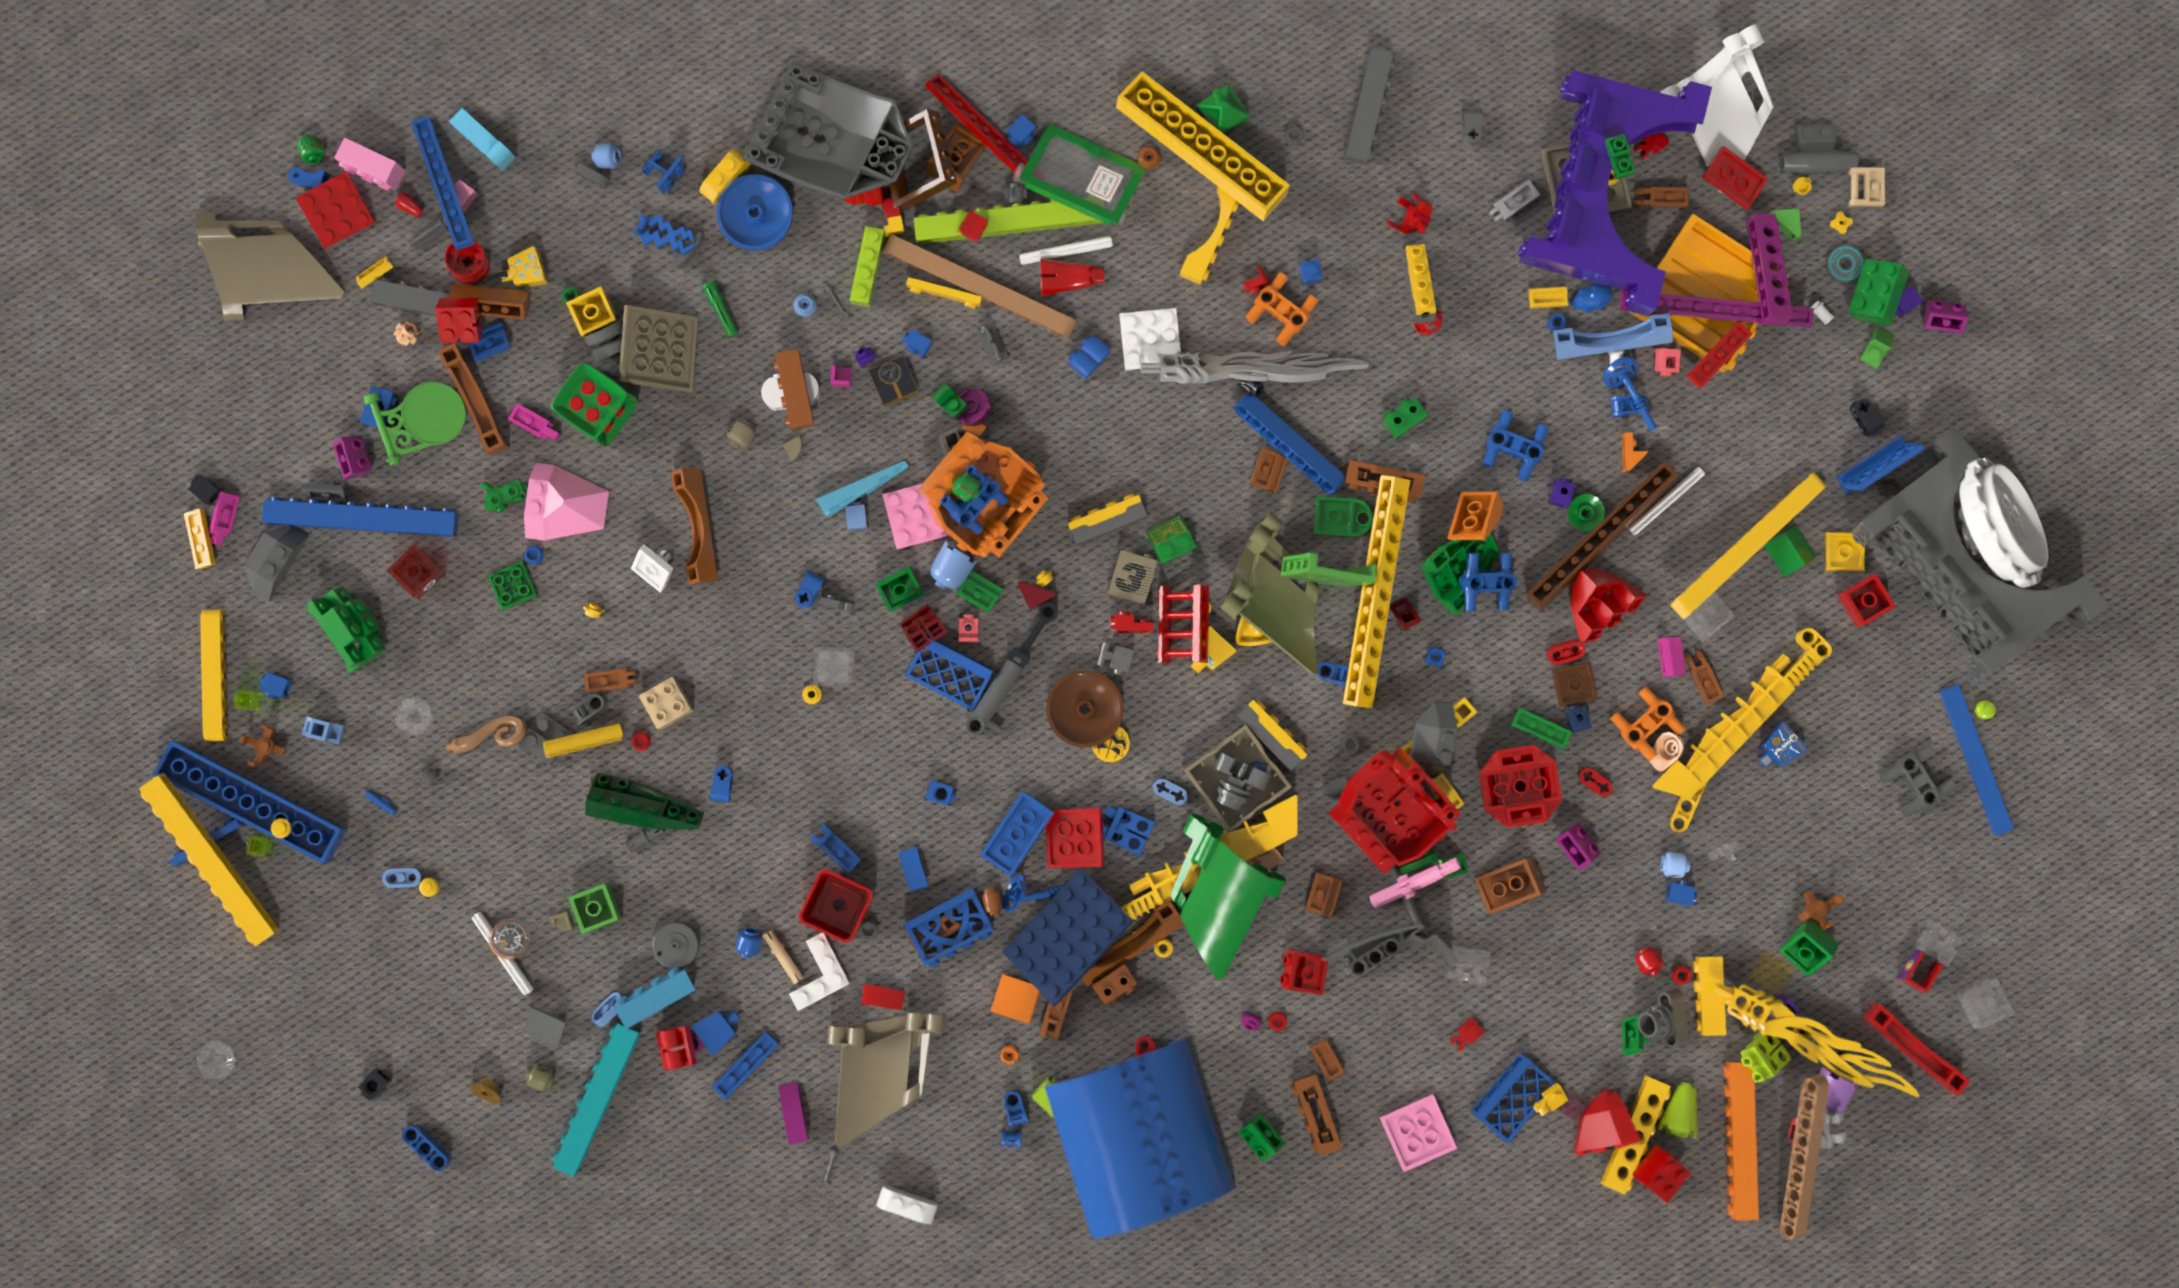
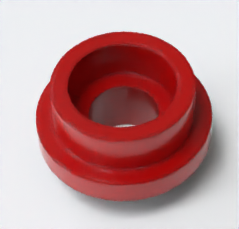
M1676 966L1672 971V979L1679 985H1685L1691 980V971L1686 966ZM1681 971L1685 974L1682 979L1678 977V973Z

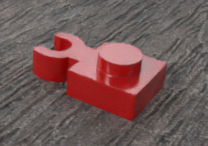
M1663 133L1653 134L1643 139L1645 145H1639L1634 152L1644 151V156L1640 158L1642 161L1648 157L1650 151L1655 155L1668 146L1670 142Z
M1470 1017L1457 1030L1461 1035L1451 1038L1450 1043L1453 1044L1458 1040L1460 1046L1456 1050L1459 1052L1463 1050L1466 1041L1471 1045L1485 1031Z

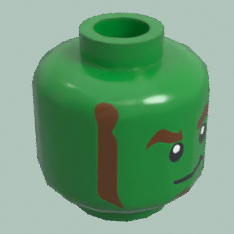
M305 135L299 139L296 147L302 161L310 164L319 163L325 156V150L320 139L312 135Z
M969 473L960 474L951 485L954 487L953 493L964 502H968L970 499L975 501L981 493L979 490L981 483Z

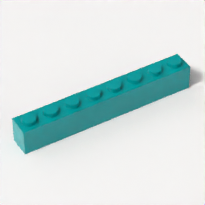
M621 1022L617 1026L613 1025L609 1033L611 1039L609 1043L604 1044L601 1054H603L602 1059L596 1062L593 1068L595 1074L592 1079L588 1080L585 1086L587 1092L584 1097L581 1096L577 1103L578 1112L576 1115H572L568 1124L571 1127L568 1133H564L560 1141L563 1145L560 1151L557 1150L553 1156L552 1161L554 1165L552 1168L572 1177L577 1175L641 1031L632 1027L626 1029Z

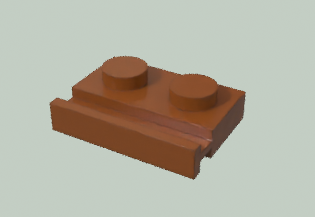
M1261 448L1249 484L1272 493H1277L1287 458L1276 452Z
M1315 872L1305 910L1333 917L1343 880Z

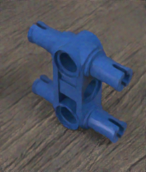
M1503 410L1498 424L1493 427L1486 444L1488 449L1482 464L1492 468L1498 452L1511 455L1523 462L1518 479L1528 482L1534 466L1538 465L1545 448L1543 443L1549 428L1539 424L1533 439L1524 438L1509 432L1508 427L1513 413ZM1496 434L1500 435L1502 443H1496L1493 436ZM1529 449H1535L1538 453L1537 457H1531Z
M970 465L965 473H969L981 483L979 488L981 493L976 500L970 499L968 502H964L958 498L955 501L949 495H944L940 499V503L961 526L968 527L975 534H980L983 530V525L976 520L977 516L992 499L996 500L1000 505H1004L1009 498L1000 490L998 482L987 473H982L975 466Z
M1500 552L1499 569L1494 571L1478 570L1479 553H1467L1466 570H1464L1459 578V584L1465 594L1464 610L1476 611V600L1479 592H1497V609L1509 610L1510 593L1517 584V578L1513 575L1514 572L1511 569L1512 552Z

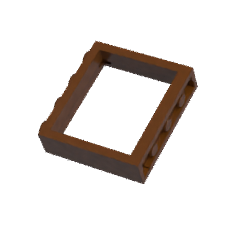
M926 109L903 123L907 134L926 123L939 178L909 193L904 170L902 169L897 181L889 184L895 208L908 210L957 183L951 153L946 140L947 137L942 125V118L938 111Z

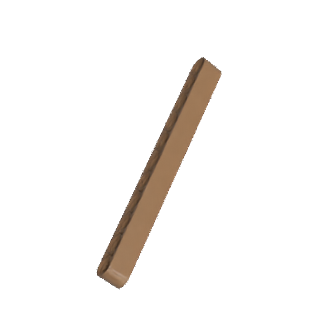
M890 235L882 250L883 254H889L895 260L909 263L911 267L919 271L924 270L928 272V275L936 279L941 278L945 280V283L953 287L958 286L966 293L981 296L982 300L997 304L996 307L1005 311H1012L1014 315L1022 319L1027 318L1031 320V323L1039 327L1044 326L1054 334L1065 336V339L1070 338L1077 323L1076 320L897 236Z

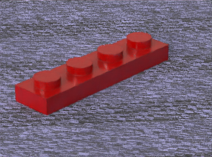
M1738 321L1686 377L1701 389L1750 338L1752 333Z

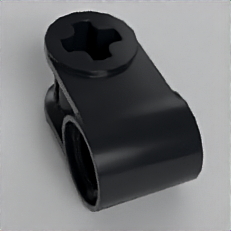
M1861 399L1851 404L1850 413L1859 428L1863 429V434L1866 437H1869L1885 426L1882 417L1877 413L1869 400Z

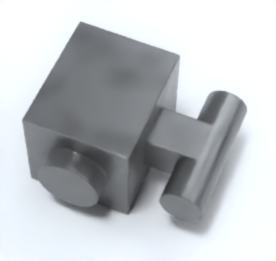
M1103 642L1097 665L1104 667L1105 661L1110 660V669H1113L1112 673L1124 676V673L1128 674L1134 650L1116 646L1114 653L1108 652L1110 644Z

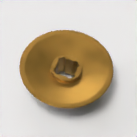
M482 1079L480 1083H472L469 1086L470 1091L475 1096L492 1104H499L501 1102V1097L497 1093L499 1086L489 1079Z

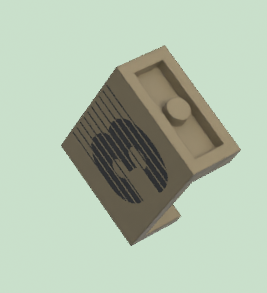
M1125 548V551H1120L1108 596L1145 606L1157 560H1154L1155 557L1152 555L1144 554L1140 556L1136 554L1137 551Z

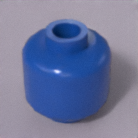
M745 928L738 933L735 949L740 953V956L751 958L760 952L762 936L759 934V931L753 928Z

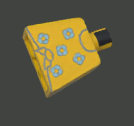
M535 246L508 258L509 269L500 271L503 282L513 280L514 285L518 288L548 284L539 250Z

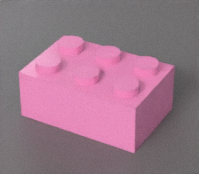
M346 138L343 139L335 156L339 166L344 168V171L352 175L357 174L361 176V179L369 183L373 181L386 191H389V189L396 191L405 173V170L397 162Z

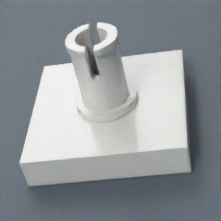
M643 545L639 548L631 569L661 593L666 587L674 569L667 563L671 560V555L668 553L664 556L667 553L665 550H662L657 555L646 545Z

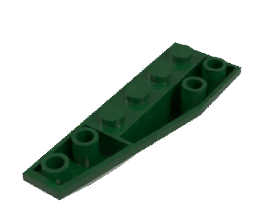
M602 773L596 774L585 804L586 816L645 828L699 829L704 816V812L640 783Z

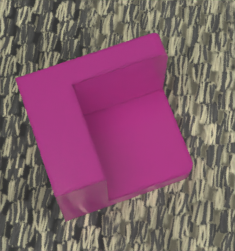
M832 365L831 386L851 388L853 369L838 368L836 365Z

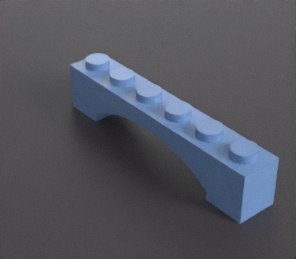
M1669 313L1652 315L1645 322L1614 332L1584 333L1574 331L1573 328L1553 331L1557 360L1673 342Z

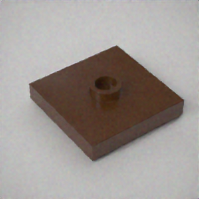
M1590 662L1551 670L1559 707L1598 700Z

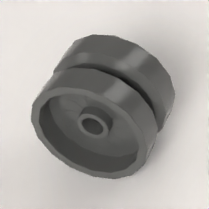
M621 319L583 337L587 346H594L600 343L591 352L595 361L609 358L621 352L622 335L616 336L622 332L623 322Z

